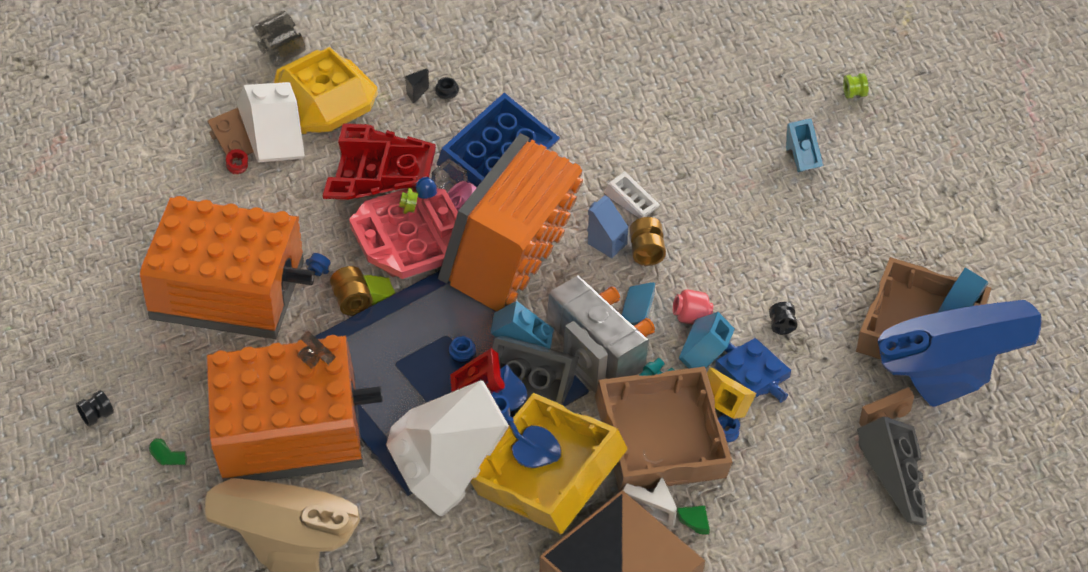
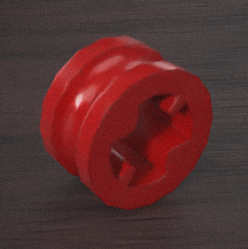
M240 149L228 152L226 155L227 170L233 174L244 173L248 168L247 154ZM238 158V161L242 159L241 165H236V163L233 165V159Z

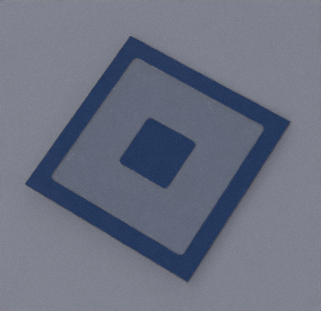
M440 271L308 339L316 340L326 338L329 335H336L337 337L346 335L356 378V389L381 386L383 402L358 405L361 440L407 497L413 493L410 491L386 446L391 426L410 409L451 393L450 375L492 348L496 338L491 334L493 317L496 311L450 286V281L446 284L439 280ZM466 336L475 344L476 353L471 360L460 362L450 356L449 346L456 337ZM576 375L564 401V407L589 393V389ZM521 408L510 411V416L514 417Z

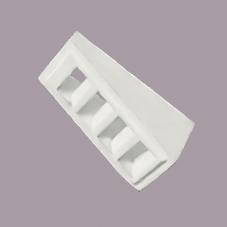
M625 171L609 182L604 191L611 200L639 219L647 217L660 206ZM636 199L640 200L638 203L634 202ZM646 204L648 207L642 210L640 207Z

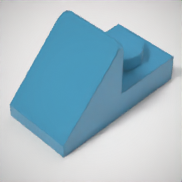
M812 118L787 124L786 151L792 150L797 172L824 166Z

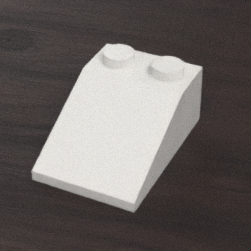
M290 82L244 85L236 104L257 162L303 159L305 154L298 106Z

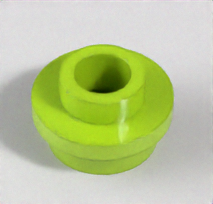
M408 188L407 193L402 192L399 207L403 208V213L405 214L407 212L414 213L418 193L412 192L410 188Z

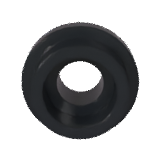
M444 77L437 82L435 93L442 99H452L458 95L459 86L453 78Z

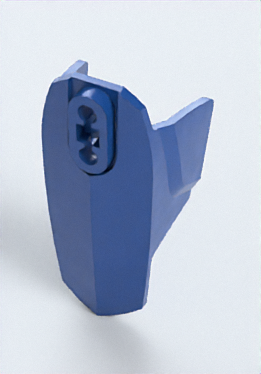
M1017 300L964 307L909 319L884 330L880 335L878 346L882 365L893 375L909 376L924 400L930 406L936 407L975 392L988 383L997 355L1036 344L1041 331L1042 318L1038 309L1030 302Z

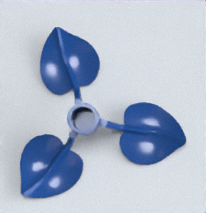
M505 365L500 369L505 388L498 393L493 392L491 395L513 434L518 439L512 449L515 460L522 466L529 468H538L558 461L561 458L560 445L553 434L547 429L540 426H529L525 429L523 436L518 432L513 417L510 416V411L518 410L525 404L527 389L510 367Z

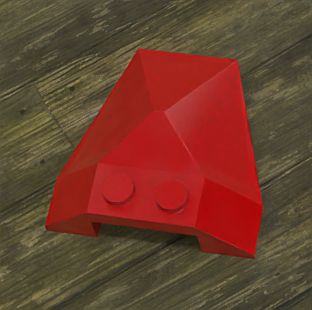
M343 124L338 140L341 159L336 176L327 178L323 199H359L370 195L414 187L419 179L429 177L436 144L409 136L406 139L395 136V133L389 130L386 133L374 129V126L368 124Z

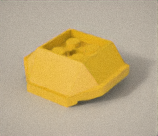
M330 47L322 51L316 50L277 69L274 83L290 82L297 101L301 134H307V132H330L371 111L378 95L377 86L351 60L343 58Z

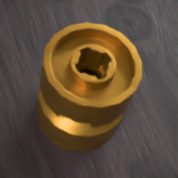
M643 217L635 220L630 225L629 230L634 261L644 266L660 263L666 257L661 222L652 217Z
M342 267L331 275L330 285L334 295L337 297L336 301L340 311L343 314L354 316L371 307L373 302L372 296L366 285L363 273L358 267Z

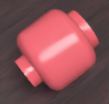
M686 289L674 298L673 314L676 315L681 323L693 325L696 319L713 313V303H710L709 296L705 292Z

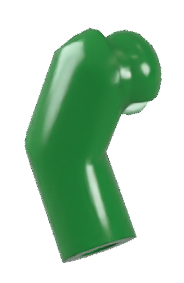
M157 438L150 443V454L160 465L187 464L186 451H171L166 442L161 438Z

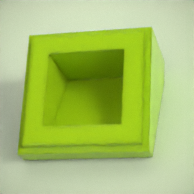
M364 275L366 285L373 300L371 305H375L396 294L389 278Z

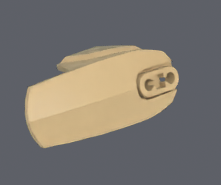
M231 478L207 491L205 500L207 521L238 531L259 562L265 565L270 572H320V551H334L346 544L360 522L358 507L339 496L281 483Z

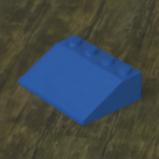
M503 93L441 148L437 165L459 182L466 181L478 187L520 133L529 137L528 142L534 140L536 144H542L547 147V150L554 146L560 137L506 93Z

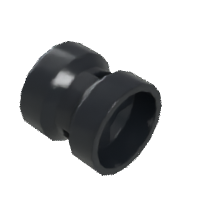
M102 390L93 393L92 398L88 400L83 399L76 403V408L88 427L96 424L99 418L108 417L114 413L108 397Z

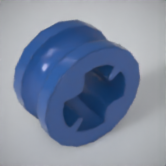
M722 415L718 420L723 429H726L727 426L732 427L728 431L724 430L727 443L733 442L739 437L740 422L737 418L733 419L728 415Z

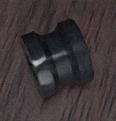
M778 302L770 307L769 316L772 320L771 329L773 332L783 335L796 330L798 323L793 304Z

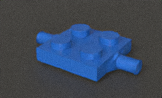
M756 338L738 347L729 342L725 350L727 354L716 360L715 368L725 376L757 393L755 398L771 393L780 403L785 401L788 393L781 389L779 384L790 378L792 370Z

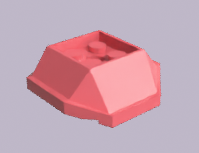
M415 186L410 187V189H412V192H416ZM408 188L365 201L359 207L356 214L351 216L349 223L367 261L383 269L390 276H397L401 279L441 267L458 214L445 189L437 188V194L431 198L423 199L418 197L414 213L407 212L405 214L403 213V208L399 207L402 192L407 193Z

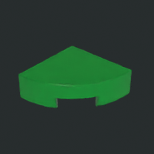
M705 505L677 508V517L682 524L695 530V533L709 535L710 527Z

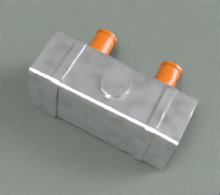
M576 276L550 291L546 320L563 336L565 335V325L574 321L581 328H584L598 345L603 346L608 354L606 377L608 379L633 376L642 371L646 365L649 340L646 337L655 332L653 322L649 318H645L633 326L611 306L620 301V294L615 287L611 286L598 294L581 277Z

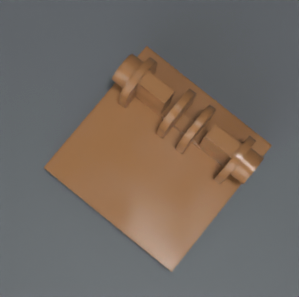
M238 107L207 120L212 129L210 131L212 139L218 140L225 155L234 149L243 150L247 155L254 152Z

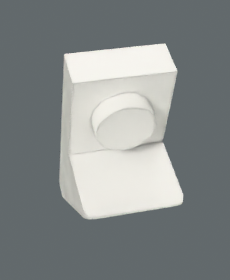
M662 477L653 493L648 492L643 487L626 484L623 489L626 494L659 522L672 528L674 527L677 507Z

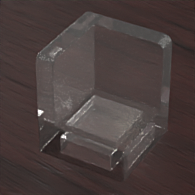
M448 159L432 171V180L438 189H445L448 193L457 183L461 181L467 182V171Z

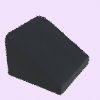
M427 68L405 76L406 94L413 103L417 102L429 89V70Z

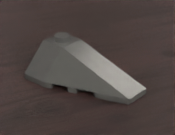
M883 416L858 428V444L861 451L908 523L919 526L927 525L925 496L919 489V482L923 481V473L920 470L918 471L917 461L922 459L921 450L914 426Z

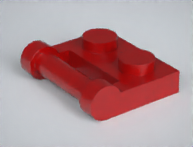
M492 348L450 375L452 392L478 381H484L490 393H498L505 388L500 374L499 356Z

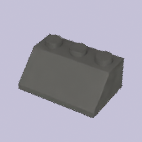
M504 335L494 339L492 349L498 353L500 369L505 365L510 367L512 372L525 385L527 400L535 393L561 405L564 404L573 383L579 360L578 356Z

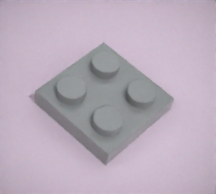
M572 321L565 325L563 353L579 357L575 373L596 393L598 381L606 378L608 354L604 347L598 345L584 328H581Z

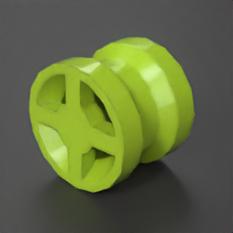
M860 73L855 77L844 75L843 90L847 99H851L855 95L867 97L868 80L865 73Z

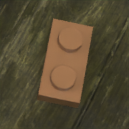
M907 387L863 406L859 424L862 427L883 416L891 419L904 417L911 411L914 393Z

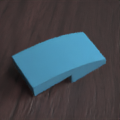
M965 267L938 312L974 306L989 284L988 281Z

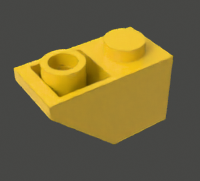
M709 368L707 375L715 399V408L733 419L745 417L757 393L717 370Z

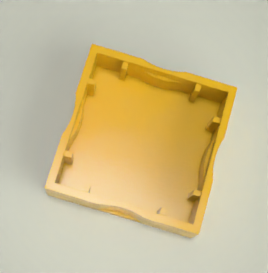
M533 393L513 417L514 424L522 436L525 429L529 426H540L547 429L553 434L560 445L561 458L556 462L538 468L522 466L515 460L513 455V445L518 439L509 426L491 455H487L479 467L481 471L477 477H473L470 482L479 496L562 535L628 448L618 428L592 417L573 413L563 405Z

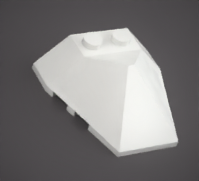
M478 381L410 409L391 426L386 446L410 491L437 515L444 516L464 498L467 493L465 489L473 477H477L481 471L479 467L487 455H491L509 425L484 381Z

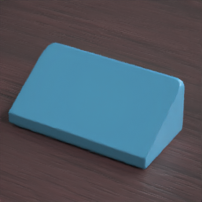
M650 282L629 287L622 316L633 326L649 317L656 283Z

